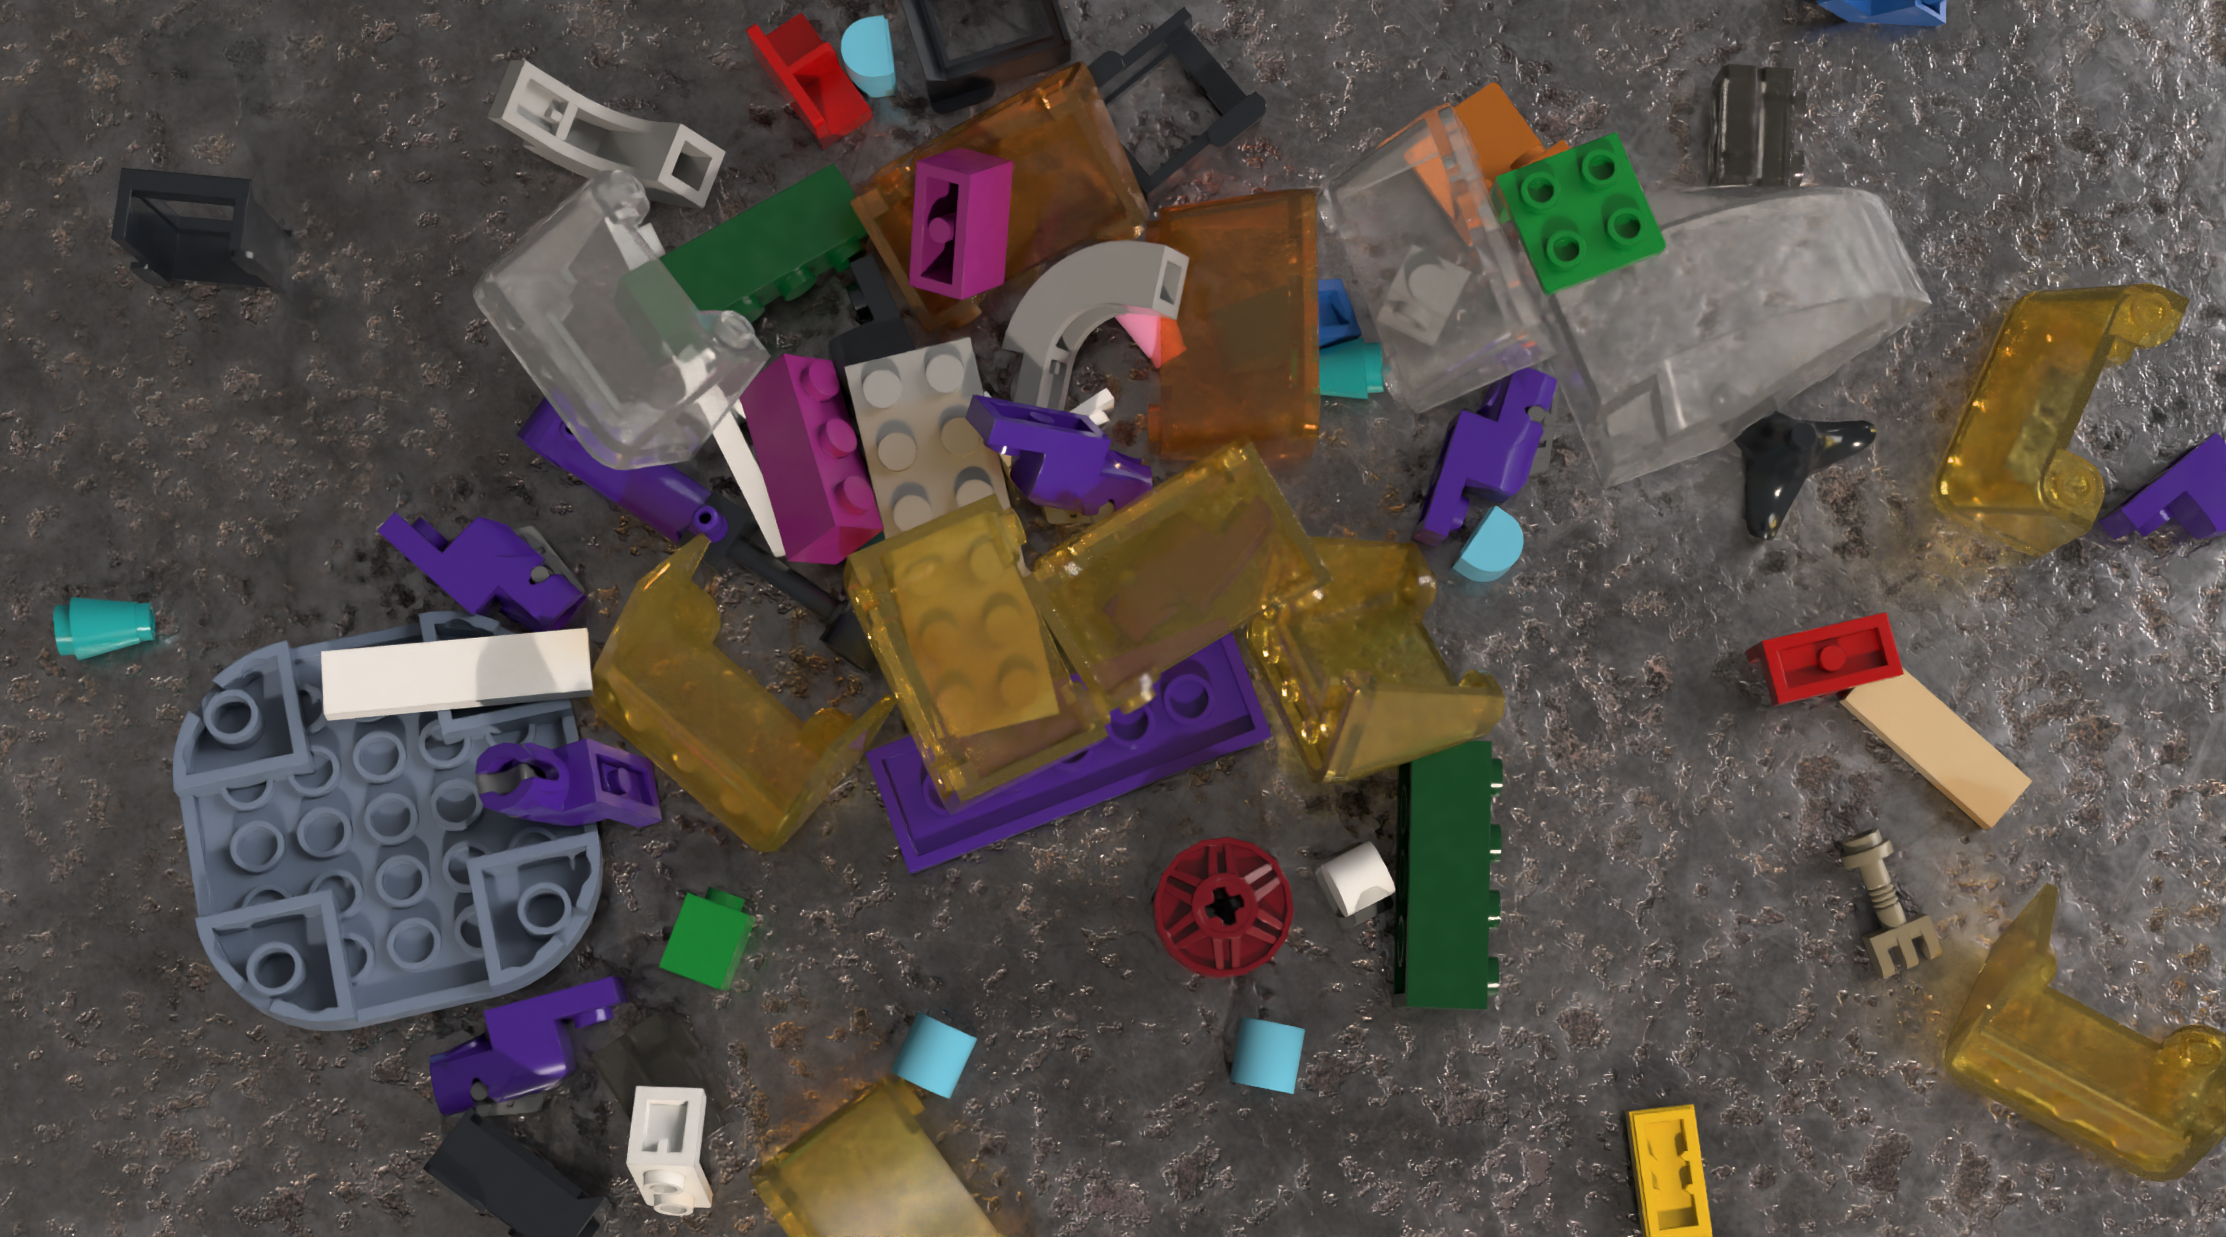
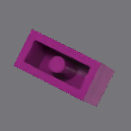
M957 148L916 161L909 274L910 286L963 300L1004 284L1013 160L965 148Z

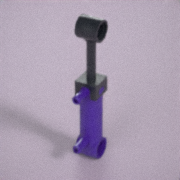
M555 384L550 387L516 435L523 443L545 459L591 486L680 546L689 556L722 578L734 561H736L827 622L825 631L818 640L842 659L868 675L873 673L906 625L905 620L896 612L857 587L852 590L848 598L841 602L750 541L759 527L751 514L715 490L714 492L710 491L604 420L581 400Z

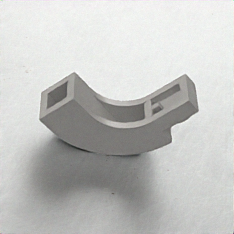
M526 60L510 61L487 117L524 139L523 147L565 169L641 198L681 207L704 208L726 153L681 123L643 120L602 106L575 92Z
M1130 240L1109 241L1083 248L1065 257L1048 269L1031 286L1020 301L1010 320L1001 349L1023 357L1021 368L1015 373L1011 384L1012 402L1064 411L1075 357L1086 337L1096 327L1111 318L1125 314H1143L1177 320L1190 257L1162 244Z

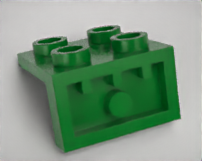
M1617 132L1496 176L1486 202L1496 225L1512 221L1539 286L1546 296L1556 294L1660 255L1666 247V242Z

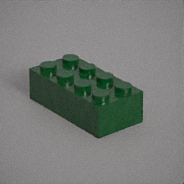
M1412 738L1398 751L1392 1008L1462 1011L1487 1010L1488 997H1497L1499 960L1498 957L1488 956L1489 930H1498L1501 901L1499 890L1489 889L1491 863L1499 864L1501 858V825L1491 824L1492 797L1500 798L1502 793L1503 764L1501 758H1492V741Z

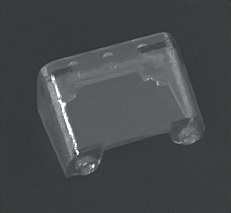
M1450 101L1423 112L1324 181L1323 189L1325 196L1316 199L1319 212L1328 231L1331 234L1339 231L1389 360V364L1381 367L1386 386L1395 402L1405 398L1409 406L1417 414L1558 355L1546 323L1540 324L1542 321L1534 304V297L1524 281L1484 181L1485 175L1477 161L1480 157L1470 132Z
M604 170L595 173L486 268L473 287V298L583 448L595 460L616 470H629L691 461L771 355L755 336L751 323L742 315L733 311H699L634 227V225L641 224L650 210L644 186L637 178L629 174L627 170Z

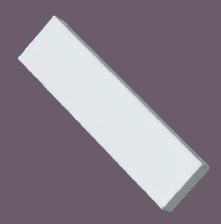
M587 628L321 651L323 706L327 721L593 696Z

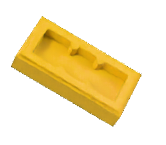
M1694 1104L1625 1111L1642 1237H1713Z

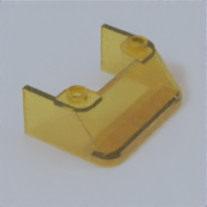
M701 532L637 581L592 670L593 696L588 698L593 708L605 721L743 841L756 850L774 852L797 832L859 761L897 703V700L889 693L885 694L857 721L834 708L818 710L806 723L800 720L712 644L720 630V615L713 598L691 581L711 542Z
M2047 882L1994 942L1949 1035L1944 1057L1945 1067L1950 1075L1962 1084L2143 1179L2155 1182L2177 1180L2190 1171L2226 1136V1033L2206 1025H2187L2174 1030L2159 1044L2048 986L2056 976L2059 961L2057 951L2050 943L2059 888Z

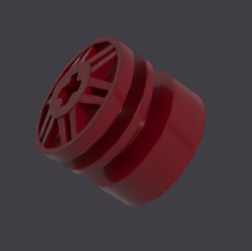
M1231 837L1201 840L1178 853L1161 875L1152 904L1155 934L1167 955L1188 972L1211 979L1242 976L1271 960L1287 939L1294 913L1291 886L1278 862L1256 844ZM1216 890H1222L1226 899L1237 897L1240 902L1241 908L1232 914L1233 924L1230 926H1224L1220 917L1208 918L1205 912V908L1213 903V892Z

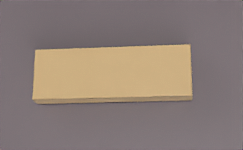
M1904 668V675L1897 678L1850 688L1839 702L1984 830L1991 829L2031 784L2032 780Z

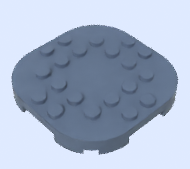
M434 611L418 614L420 621L418 623L294 648L290 647L287 640L270 644L243 656L221 671L212 680L214 686L201 700L194 713L188 711L176 740L172 777L174 792L180 800L199 916L195 918L197 931L203 948L215 969L246 1002L260 1012L275 1020L296 1027L311 1030L337 1031L366 1027L485 1000L514 992L540 979L555 968L582 938L596 910L603 879V857L597 823L576 828H563L546 822L509 817V815L485 808L479 798L476 781L477 774H475L479 756L488 747L503 742L519 745L531 742L554 749L579 741L569 698L327 721L324 715L321 651L515 634L503 628L499 621L477 614L473 616L467 612Z

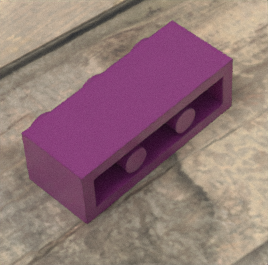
M789 354L781 355L742 387L738 394L787 560L791 562L838 564L882 532L884 527L832 360Z

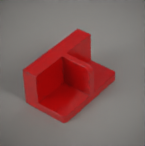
M802 12L766 36L757 23L745 29L754 56L822 151L873 118L871 108L839 65L833 46L829 42L824 43Z
M1887 612L1764 640L1745 651L1748 663L1761 662L1772 706L1816 696L1822 698L1838 691L1904 675Z

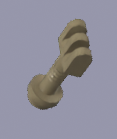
M1878 828L1865 830L1843 839L1841 844L1844 852L1839 855L1845 869L1858 867L1865 887L1869 890L1868 894L1871 896L1870 899L1876 908L1875 912L1882 927L1861 936L1877 975L1884 979L1895 974V967L1888 952V949L1892 947L1903 969L1907 970L1919 965V959L1912 943L1914 938L1917 939L1922 953L1928 960L1941 956L1942 948L1929 914L1918 913L1906 918L1900 902L1897 901L1896 891L1892 889L1893 884L1890 883L1891 879L1883 861V858L1894 852L1888 838H1881Z

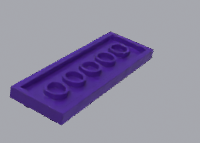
M1226 617L1054 681L1061 711L1060 714L936 744L933 740L931 728L865 752L909 873L912 875L1271 739L1272 734Z

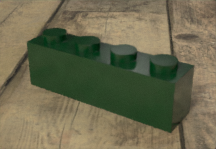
M832 163L623 277L615 305L657 365L676 355L680 360H686L707 347L712 341L711 335L730 325L733 330H739L751 324L764 312V305L780 296H783L785 301L799 297L817 281L816 276L832 267L837 272L850 268L849 263L867 254L866 245L876 222L838 168Z

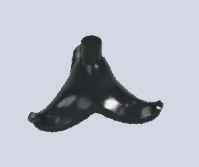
M1722 381L1711 395L1712 405L1717 417L1732 440L1750 461L1746 493L1747 530L1750 535L1766 541H1772L1775 538L1789 508L1809 476L1864 450L1873 443L1876 437L1874 424L1865 420L1822 422L1793 419L1759 403L1728 381Z

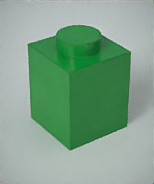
M708 887L704 898L687 892L659 967L711 987L729 991L756 917L741 912L745 899L712 887Z

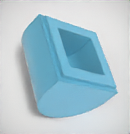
M884 15L859 19L847 28L841 41V54L846 74L859 93L872 98L896 96L895 92L898 91L888 19H885Z
M1498 506L1490 507L1453 560L1452 564L1454 566L1452 568L1466 578L1476 582H1490L1503 576L1517 561L1523 549V533L1518 522Z
M918 1011L891 1072L922 1088L950 1099L977 1038Z
M1241 1017L1229 1081L1294 1094L1305 1029Z

